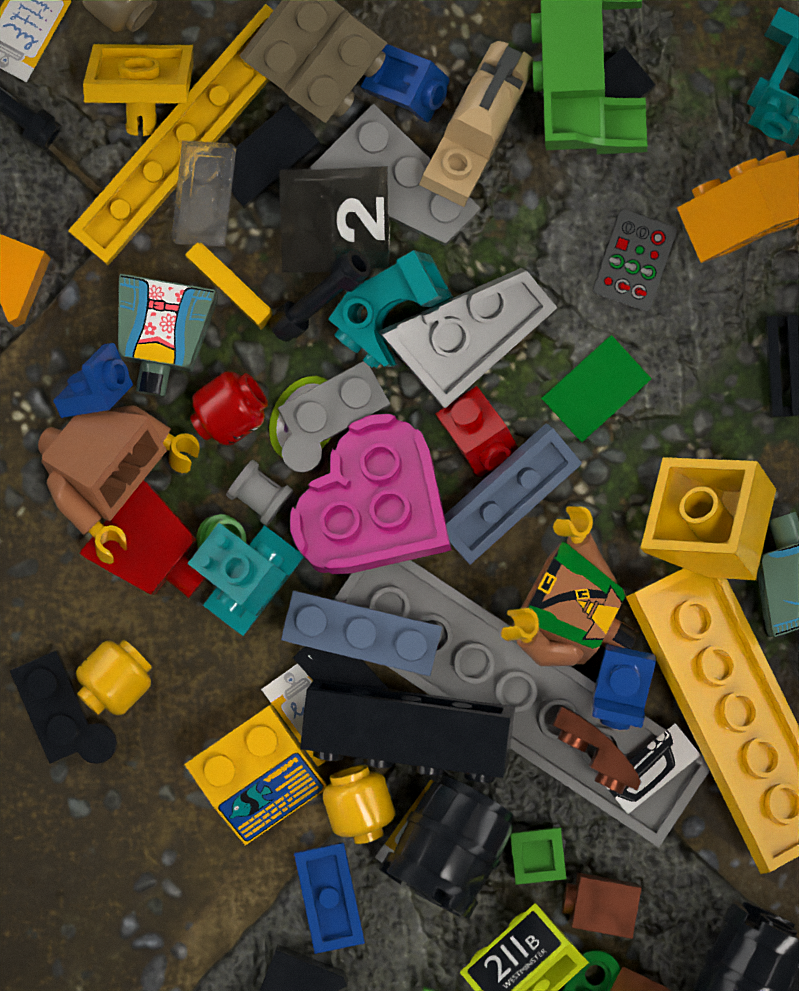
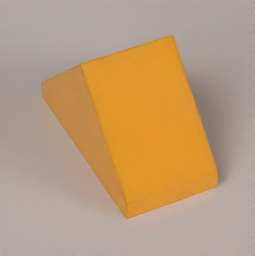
M0 234V304L8 322L16 328L25 324L51 258L45 251Z

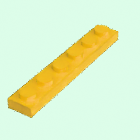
M267 4L261 8L189 91L187 104H178L68 230L72 236L107 266H109L269 82V79L244 62L240 57V54L274 11Z

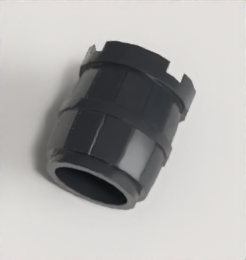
M442 776L439 783H432L415 811L410 812L406 820L408 823L394 853L388 852L379 870L400 885L402 881L406 882V886L414 890L415 894L460 918L462 916L469 920L478 904L475 897L486 883L492 871L496 870L501 862L499 858L513 830V826L510 823L514 815L505 807L477 790L455 779Z
M733 899L724 916V921L727 923L719 933L713 947L708 949L704 957L705 963L693 991H799V938L796 937L798 932L794 929L795 924L752 903L744 901L743 905H741L737 899Z

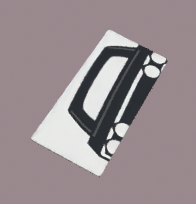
M674 724L629 760L641 780L637 791L626 786L621 795L609 788L607 789L625 812L629 814L701 754L680 728Z

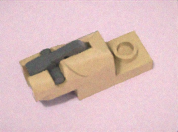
M501 41L490 45L449 121L445 134L423 173L419 184L462 207H465L495 151L533 73V58L526 52L522 54L509 47L508 43Z

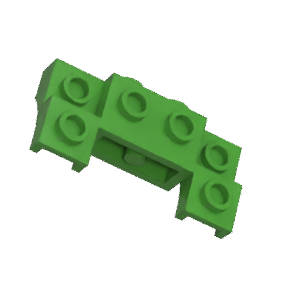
M541 0V13H531L532 44L542 43V61H533L534 92L543 91L546 150L597 148V154L647 152L646 98L605 97L602 10L642 8V0Z

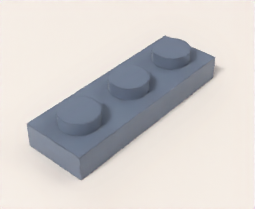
M547 423L543 425L444 515L450 544L470 565L582 464Z
M293 591L281 640L430 676L442 626Z

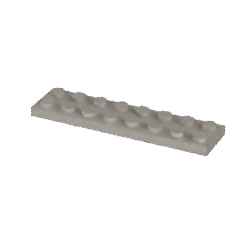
M412 560L351 573L334 601L442 626L430 676L393 667L389 668L429 695L515 706L510 749L657 847H660L710 771L702 753H700L701 755L627 814L609 790L594 781L599 771L589 767V764L597 747L589 744L584 753L558 740L561 729L552 725L560 707L569 709L606 735L628 760L632 759L658 738L666 729L646 716L643 727L630 726L627 730H618L603 725L600 719L592 716V698L596 686L595 682L571 666L537 665L522 650L516 640L506 641L501 637L502 628L510 627L508 624Z

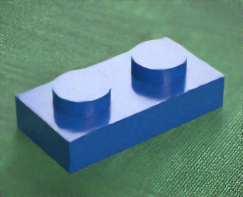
M345 842L294 852L314 953L317 954L365 944Z

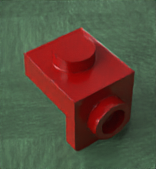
M477 386L457 398L447 408H443L435 413L439 422L465 456L477 477L495 470L518 449L507 425Z

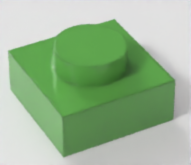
M560 827L511 832L510 843L516 885L566 879Z

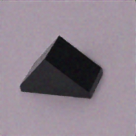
M277 945L260 991H338L348 986V978L345 971Z

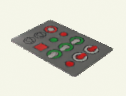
M625 209L620 210L593 292L617 302L649 311L675 239L677 228Z

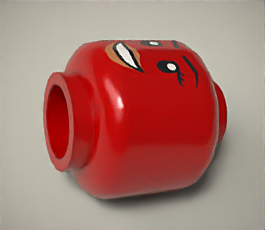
M225 371L198 389L193 395L192 401L195 413L190 416L195 430L204 440L208 441L213 438L221 445L231 446L263 424L265 420L264 409L268 406V401L263 390L252 376L247 373L240 375L237 372Z

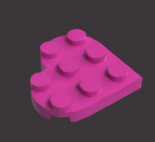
M391 414L369 415L351 423L348 426L349 431L339 440L336 450L333 449L331 452L330 473L311 481L308 484L309 489L299 498L296 508L293 507L290 512V532L297 549L311 564L312 568L320 573H356L452 550L433 460L426 441L418 429H414L407 422L397 420L396 416Z

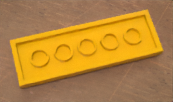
M682 568L626 596L760 874L772 872L799 856V725L728 580L725 578H708Z

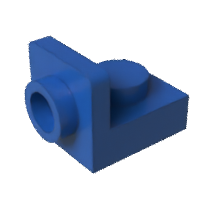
M387 44L382 50L386 54L383 65L373 76L365 77L361 88L369 95L405 108L418 119L429 122L435 110L440 108L446 98L447 86L450 81L449 77L432 61Z
M103 344L82 365L81 371L68 378V386L53 402L61 418L110 410L133 386L127 366L122 361L115 344Z
M605 644L592 698V716L600 719L603 725L613 729L627 730L630 726L643 727L645 719L644 708L656 663V655Z

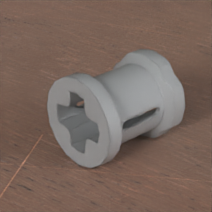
M251 460L231 485L226 496L231 500L238 498L261 516L260 522L267 526L288 500L293 489L288 485L283 488L258 470L259 464L256 461Z

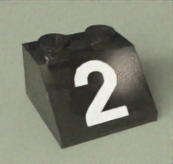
M388 166L296 167L279 170L282 273L331 272V264L341 255L347 254L352 250L362 254L368 261L371 269L390 267Z

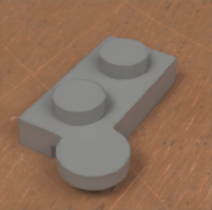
M363 361L278 407L282 419L292 434L282 446V457L289 469L301 473L313 470L321 460V442L348 429L351 423L390 406V402L370 366Z

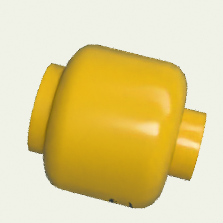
M123 640L119 645L113 641H105L78 667L76 676L83 688L77 695L97 715L104 709L113 715H123L150 688L151 679L148 672L152 669V666L126 640Z
M365 764L352 766L330 776L331 783L323 790V801L334 834L346 838L353 837L355 844H364L381 838L384 835L382 828L388 825L395 817L394 806L383 774L369 771L368 765Z

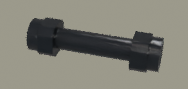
M0 87V111L25 129L22 135L25 139L34 145H39L44 150L47 149L59 135L62 125L46 110L42 109L36 113Z
M353 250L341 255L331 264V274L296 304L292 301L284 303L276 310V314L269 321L270 328L275 336L285 342L298 338L308 330L309 318L343 290L353 292L362 285L364 279L371 273V268L366 258Z

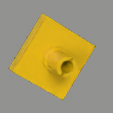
M93 44L83 82L84 103H126V132L138 136V126L141 124L140 116H142L143 136L153 134L158 128L156 122V103L187 104L194 65L193 45Z

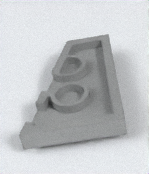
M374 103L303 174L304 178L340 193L347 199L355 198L362 205L377 211L376 197H384L385 216L444 246L481 211V207L471 198L468 199L465 207H462L419 185L431 159Z
M520 268L377 332L442 407L447 408L555 311L557 306L528 271Z

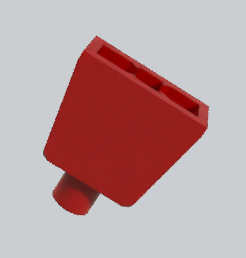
M145 480L141 482L112 520H106L102 524L104 527L111 525L122 529L126 537L127 549L124 550L116 541H106L102 546L110 551L114 562L112 564L104 563L97 556L95 538L92 537L79 552L84 558L150 595H155L165 582L168 581L187 598H190L206 580L203 575L187 564L190 561L187 555L196 546L197 538Z

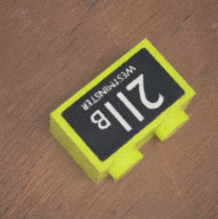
M535 903L526 912L517 915L510 922L508 928L489 946L477 951L470 963L460 971V974L474 991H558L589 962L560 928Z

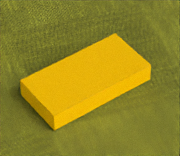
M197 242L185 254L188 261L260 330L264 328L272 317L271 308L206 246Z

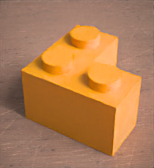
M784 150L772 154L759 162L757 158H754L729 170L731 179L721 183L720 178H717L691 190L694 199L677 207V210L700 263L728 255L766 235L792 228L799 224V155L788 158Z

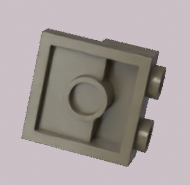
M281 0L240 54V57L244 62L280 87L290 98L326 123L332 114L335 117H340L350 108L355 97L354 92L351 90L363 75L371 77L381 68L386 57L382 50L387 45V42L376 31L335 0Z

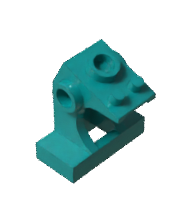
M779 7L764 36L786 48L769 81L760 77L753 89L747 104L755 109L748 124L760 129L770 138L782 140L793 146L799 136V98L781 90L779 84L786 70L799 75V17Z
M413 250L397 259V264L366 280L353 292H346L328 320L339 328L334 334L335 337L355 353H358L362 348L368 352L363 361L371 368H378L380 364L384 367L398 365L386 341L377 332L383 329L384 320L391 309L399 303L409 300L420 304V306L434 307L454 298L431 255ZM364 307H366L368 314L366 320L363 322L361 319V311Z
M218 523L187 564L217 586L203 606L239 634L245 636L304 557L298 550L265 525L250 545H248L222 524Z

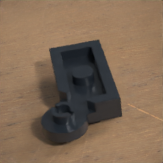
M59 650L10 670L49 764L76 752L84 760L94 764L106 762L114 755L118 743L116 734L105 724L94 723L89 725L87 715Z

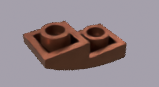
M560 707L552 725L561 729L557 739L584 753L589 744L597 747L589 764V767L599 771L594 781L621 795L626 786L637 791L641 780L622 751L594 725L569 709Z

